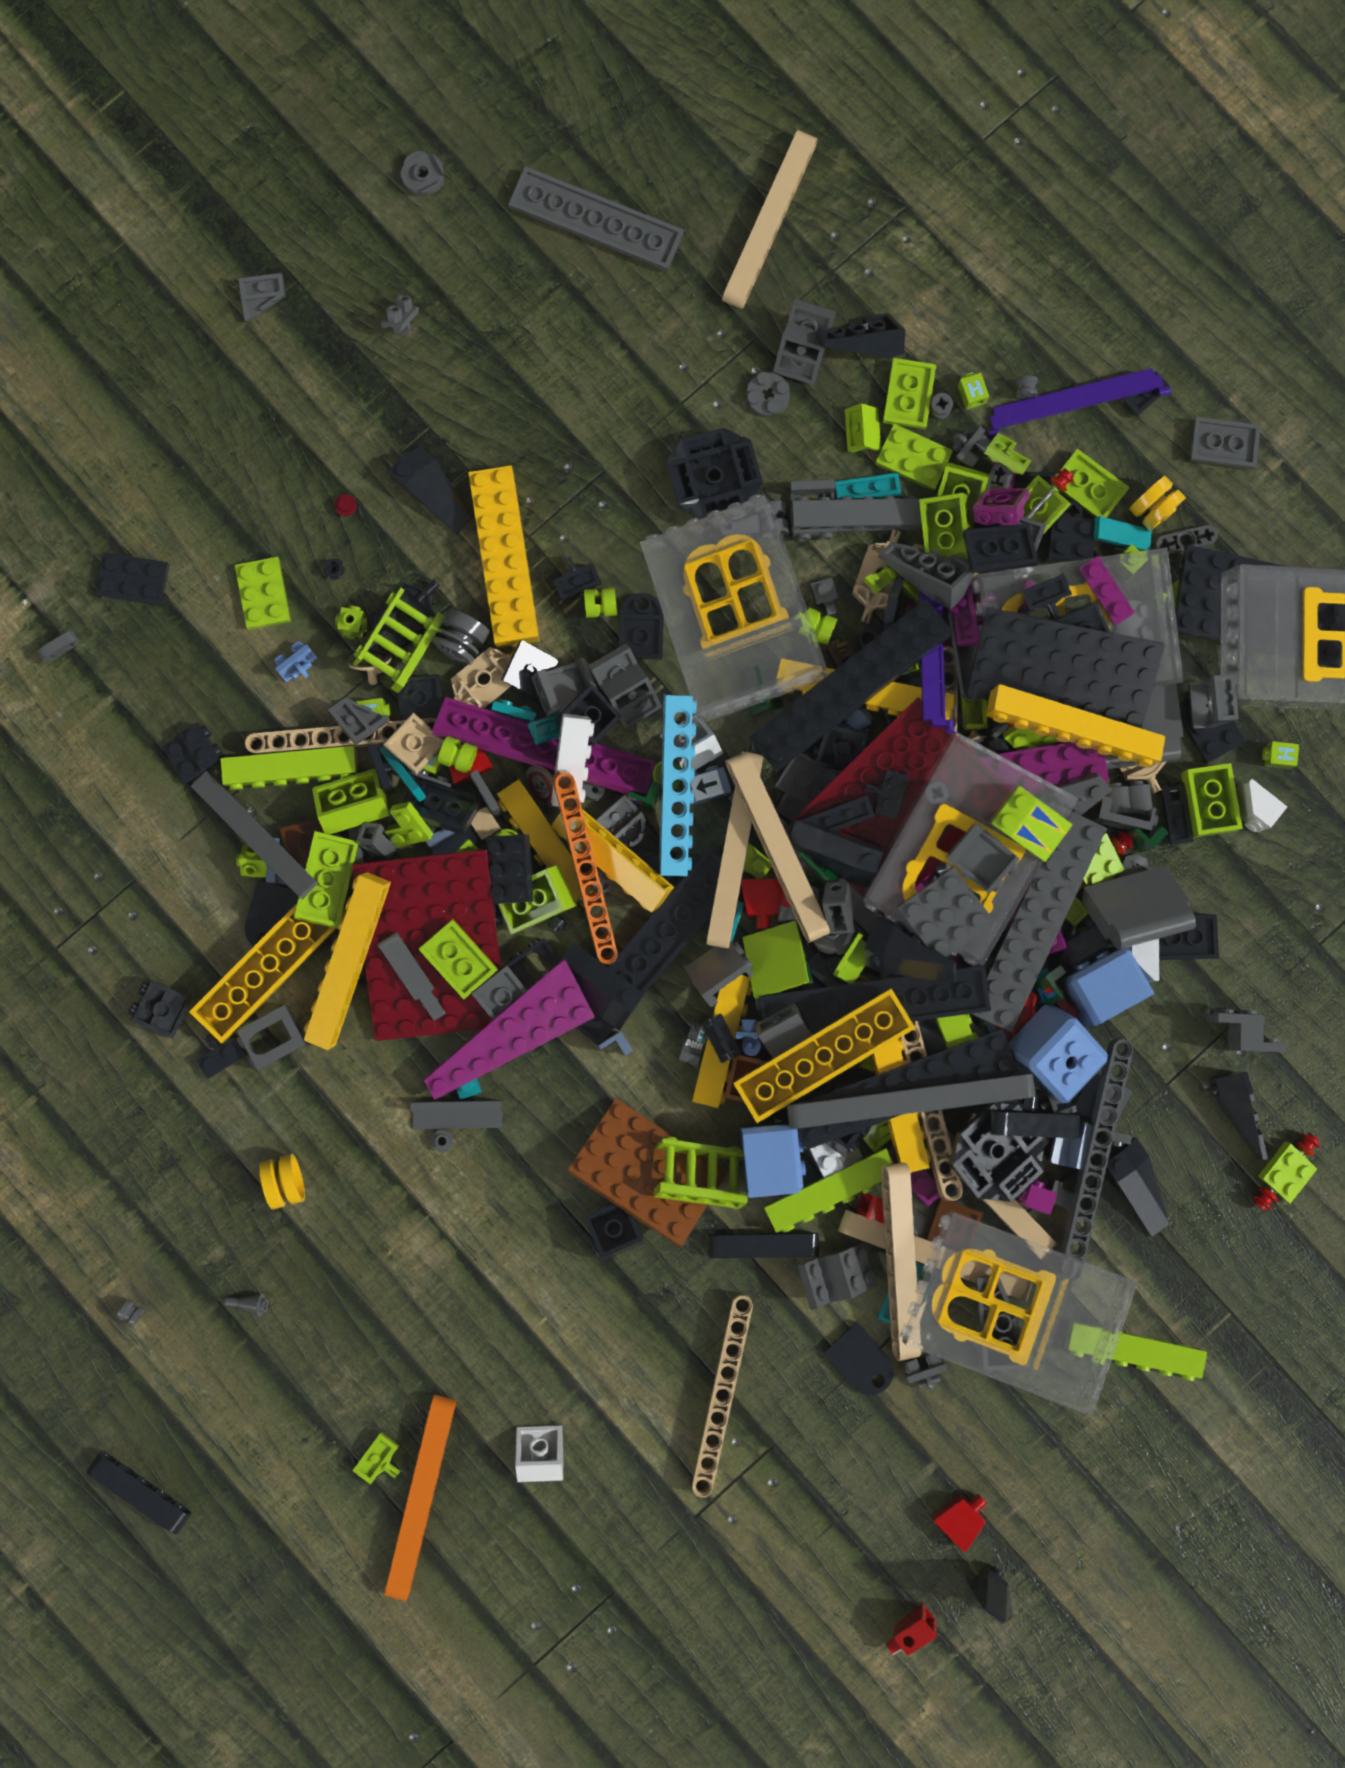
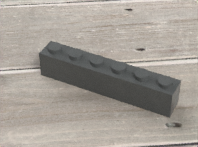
M865 496L859 500H851V497H840L838 500L820 497L817 500H808V498L801 497L792 501L789 507L791 532L798 529L837 528V532L920 530L922 527L919 499H916V496H905L903 499H894L893 496L873 499V497Z

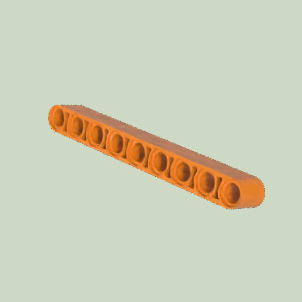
M559 770L553 776V784L595 953L600 962L611 964L617 958V949L576 782L569 771ZM561 777H569L570 782L567 786L562 787L558 785ZM568 798L575 799V804L571 808L564 807V801ZM572 820H579V828L575 830L570 829V822ZM583 841L586 843L583 850L576 851L574 849L577 842ZM583 863L591 864V868L587 872H581L580 866ZM589 884L596 885L593 893L585 892V888ZM593 906H601V911L598 914L590 913ZM599 927H606V932L603 935H596L595 932ZM604 948L612 949L608 956L601 955V951Z
M435 1394L433 1396L384 1596L406 1602L408 1600L456 1406L455 1399Z

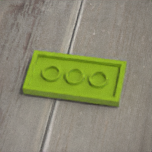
M314 832L305 870L318 884L303 900L300 897L298 898L294 919L338 929L351 878L352 864H354L358 848L356 841Z

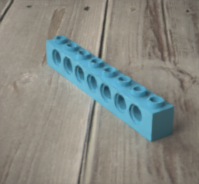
M664 695L659 843V874L661 876H687L688 870L692 869V858L688 857V848H692V835H689V826H693V813H689L690 804L694 802V791L690 790V781H694V768H691V759H695V745H691L692 736L696 734V723H692V714H696L697 704L696 700H693V696ZM677 712H683L686 717L684 723L680 725L674 721V716ZM678 734H682L685 738V742L681 747H676L673 743L674 737ZM676 757H682L684 760V766L681 769L673 767V760ZM680 779L683 781L684 786L681 791L676 792L672 789V784L675 780ZM675 802H681L683 805L682 811L678 814H674L671 810ZM675 824L682 826V832L678 836L671 834V828ZM673 847H680L682 850L678 858L670 856V851Z

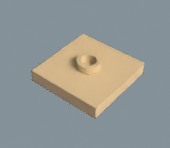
M412 713L383 744V747L417 775L441 750L444 739L433 735V729Z

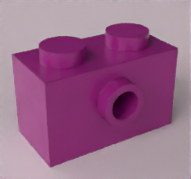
M1034 1180L1015 1200L1023 1206L1050 1215L1057 1193L1045 1188V1183Z

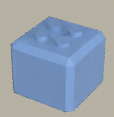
M1124 948L1110 952L1106 950L1093 957L1092 962L1086 961L1072 968L1073 972L1064 976L1060 984L1069 1002L1077 1008L1079 1012L1077 1016L1080 1018L1079 1020L1083 1027L1097 1026L1154 994L1132 952Z
M1045 1004L1008 1042L1016 1065L1024 1074L1032 1073L1035 1086L1060 1103H1069L1105 1065L1108 1058L1105 1050L1075 1017L1052 1004Z
M789 1123L740 1127L741 1146L745 1154L743 1166L748 1198L799 1193L803 1188L802 1175H806L804 1161H800V1152H803V1142L801 1138H798L797 1129H790Z

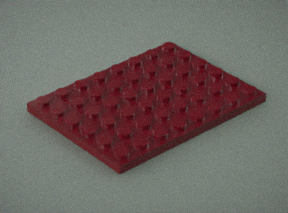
M919 697L893 720L790 822H795V819H803L864 795H868L874 812L877 802L876 795L864 792V788H868L865 787V784L869 783L879 786L886 769L908 775L897 819L875 814V817L837 830V832L881 845L884 853L877 872L868 886L864 887L851 882L849 884L883 917L888 915L904 899L902 888L905 876L908 873L906 866L909 861L915 860L936 823L935 813L941 804H947L972 819L983 823L1004 802L1011 792L954 733L947 734L945 733V728L931 727V721L922 720V700ZM938 780L947 786L949 795L945 802L933 804L926 798L925 788L931 781ZM948 824L940 835L936 847L949 853L966 832L952 824ZM933 856L928 857L916 878L915 887L942 861Z
M487 849L352 864L354 880L357 876L368 872L391 882L364 961L375 1041L483 1029L492 1018L472 994L463 999L420 952L419 948L448 922L454 919L498 968L496 972L502 968L494 904H492ZM395 932H398L434 986L432 993L438 998V1002L446 1012V1014L435 1021L423 1007L420 999L414 1000L378 946L379 942Z

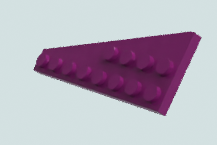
M565 958L560 960L550 971H547L533 986L531 985L525 993L510 1003L481 1031L474 1034L466 1044L459 1047L445 1062L443 1061L424 1078L434 1100L595 1018Z

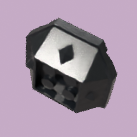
M726 428L681 439L666 462L678 507L704 524L747 513L763 484L751 440ZM716 473L720 476V479L712 481L708 476Z
M988 1103L956 1133L949 1164L974 1197L1012 1202L1044 1172V1162H1042L1043 1137L990 1135L991 1111L1024 1113V1111L1016 1103ZM994 1146H996V1150H995V1152L992 1154V1150H993Z

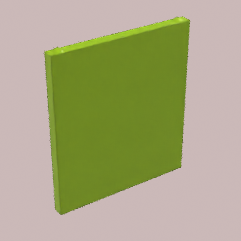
M796 920L742 937L745 954L753 965L750 969L755 976L750 978L755 999H759V996L771 995L809 983Z

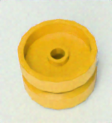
M1166 476L1158 480L1129 508L1136 517L1142 516L1148 510L1150 511L1142 522L1149 531L1168 519L1186 499L1180 490H1175L1167 497L1165 496L1173 485Z
M294 1154L280 1157L278 1163L274 1159L260 1162L261 1184L266 1201L272 1210L284 1207L286 1200L291 1204L305 1201L304 1182Z

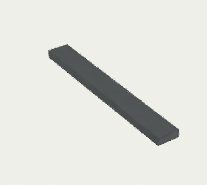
M205 771L191 785L213 810L302 900L316 887L318 882L208 771Z

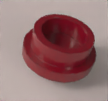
M344 494L336 499L334 507L339 515L347 517L356 511L357 504L352 496Z

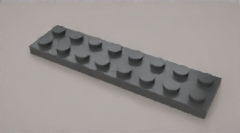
M526 166L508 204L510 209L667 272L684 234V230Z

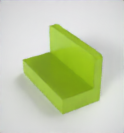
M861 403L845 409L848 452L855 453L864 449L881 450L878 408Z
M858 933L833 973L834 977L846 984L855 983L866 965L864 951L866 942L861 939L863 935Z

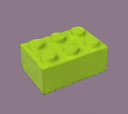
M1231 763L1187 769L1181 773L1182 782L1186 790L1193 838L1236 832L1243 829Z
M375 769L312 788L317 817L325 834L330 835L362 825L364 822H371L390 816L385 792Z
M560 865L547 868L532 875L534 902L498 904L511 934L525 930L577 906Z

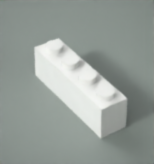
M562 714L555 773L559 770H567L572 774L576 782L580 802L584 803L585 790L582 789L583 781H587L588 768L585 767V761L590 759L591 746L588 745V739L593 737L594 723H591V719L586 716ZM567 776L561 777L558 785L562 787L567 786L570 778ZM553 784L551 803L552 806H559ZM568 798L564 801V807L571 808L575 804V799Z

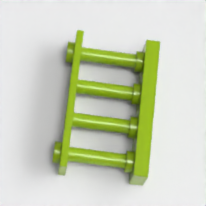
M402 588L397 593L392 592L385 602L388 604V607L365 645L360 644L353 654L356 657L353 665L357 666L364 659L392 677L391 680L394 683L391 689L397 693L405 686L445 617L438 612L433 618L431 616L428 618L399 599L404 592ZM394 606L423 624V627L426 629L424 634L421 635L419 633L417 635L391 618L389 615ZM383 624H386L412 641V645L415 646L413 652L408 651L407 653L378 634ZM372 642H376L402 659V662L405 664L402 670L394 669L369 653L367 650Z
M665 1137L656 1145L657 1150L665 1151L664 1181L654 1188L655 1198L740 1209L747 1204V1194H741L738 1190L739 1161L745 1159L744 1150H741V1147L730 1146L726 1148L678 1141L675 1137ZM674 1152L687 1154L686 1184L677 1185L673 1181ZM696 1155L708 1157L707 1187L698 1188L695 1184ZM717 1158L730 1160L729 1190L720 1191L716 1187Z

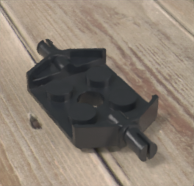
M434 579L425 588L403 582L401 588L404 589V592L399 599L428 618L429 616L433 618L435 613L430 598L432 597L431 594L440 585ZM384 603L373 615H368L372 630H374L387 609V603ZM394 606L389 616L397 621V615L403 611ZM409 616L406 622H399L414 633H417L424 626L411 616ZM383 624L378 633L400 648L409 641V639L386 624ZM373 641L368 651L371 652L378 644Z

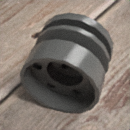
M449 609L442 621L449 631L438 629L436 633L439 637H433L431 643L450 659L472 665L474 658L471 655L476 656L479 653L472 643L483 645L490 631L474 618L460 611Z

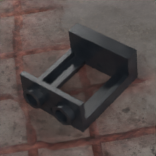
M536 938L528 944V950L523 953L518 951L509 958L511 962L508 963V966L511 967L526 989L535 984V981L525 968V960L528 955L532 953L542 954L552 968L560 961L544 938L541 940Z

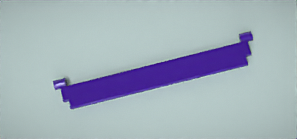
M1153 368L994 407V416H990L992 430H988L989 439L994 438L997 433H1000L999 429L1157 389L1159 396L1171 394L1170 385L1164 386L1161 374L1155 375Z
M919 590V603L927 599L942 617V605L932 601ZM941 643L921 659L922 720L931 721V727L945 728V733L952 734L954 733V721L946 720L944 651L943 643Z

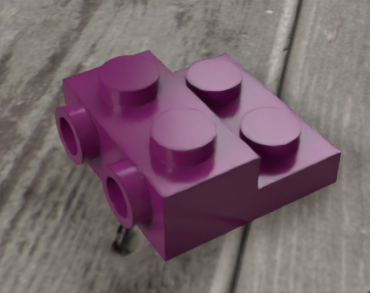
M986 488L973 506L975 523L982 525H992L994 523L1015 525L1024 515L1023 506L1030 497L1029 489Z

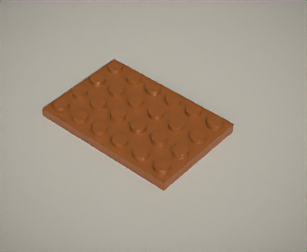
M616 1098L567 1172L680 1248L707 1205L654 1197V1188L664 1181L665 1151L657 1150L656 1145L663 1138L673 1136ZM674 1152L673 1181L677 1185L686 1184L687 1154ZM696 1155L695 1184L698 1188L707 1187L708 1159ZM718 1166L717 1188H719L728 1174Z

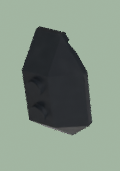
M1089 916L1081 924L1065 930L1063 936L1067 948L1053 953L1048 966L1051 970L1060 965L1064 970L1072 969L1111 948L1114 944L1110 938H1104L1091 916Z

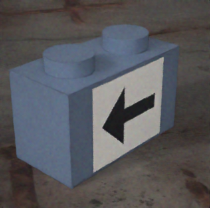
M718 765L706 768L704 773L698 774L697 771L694 772V781H690V790L694 791V802L690 804V807L731 794V788L724 767L719 768Z

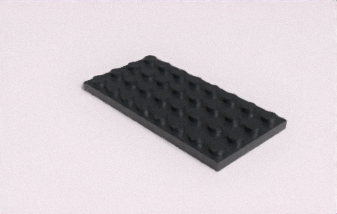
M1186 545L1183 552L1171 632L1302 660L1303 590L1307 587H1317L1325 593L1345 594V579ZM1319 603L1317 610L1318 629L1345 632V604ZM1319 640L1317 643V663L1334 667L1339 666L1342 652L1341 642Z
M987 607L966 696L989 700L991 690L1001 684L1142 729L1165 644Z

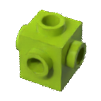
M349 605L348 608L341 607V612L336 615L335 626H338L337 629L343 637L355 639L356 637L363 638L364 631H367L369 620L360 607ZM349 618L354 619L352 623H348Z
M243 845L241 853H238L236 857V865L240 867L241 876L266 877L267 864L249 845Z

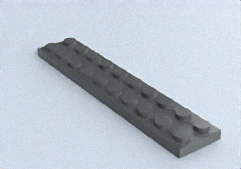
M1068 809L1064 810L1062 817L1073 824V826L1046 862L1041 859L986 976L991 1011L972 1013L1009 1032L1013 1031L1107 830L1106 827Z

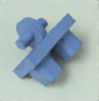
M297 641L291 647L294 654L288 659L284 654L274 659L277 666L275 669L288 682L293 677L296 679L301 674L305 678L309 677L306 670L318 658L307 644L304 645Z
M742 1020V1032H736V1039H744L742 1050L749 1056L757 1055L762 1048L761 1039L755 1027V1024L760 1022L758 1020Z

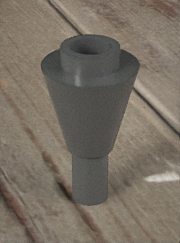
M264 1294L241 1298L226 1297L225 1306L239 1307L241 1310L260 1317L263 1312L267 1311L268 1300L265 1299Z

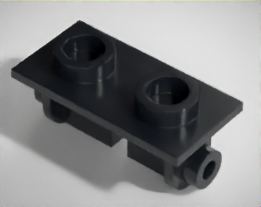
M721 1013L701 1023L721 1064L741 1054Z

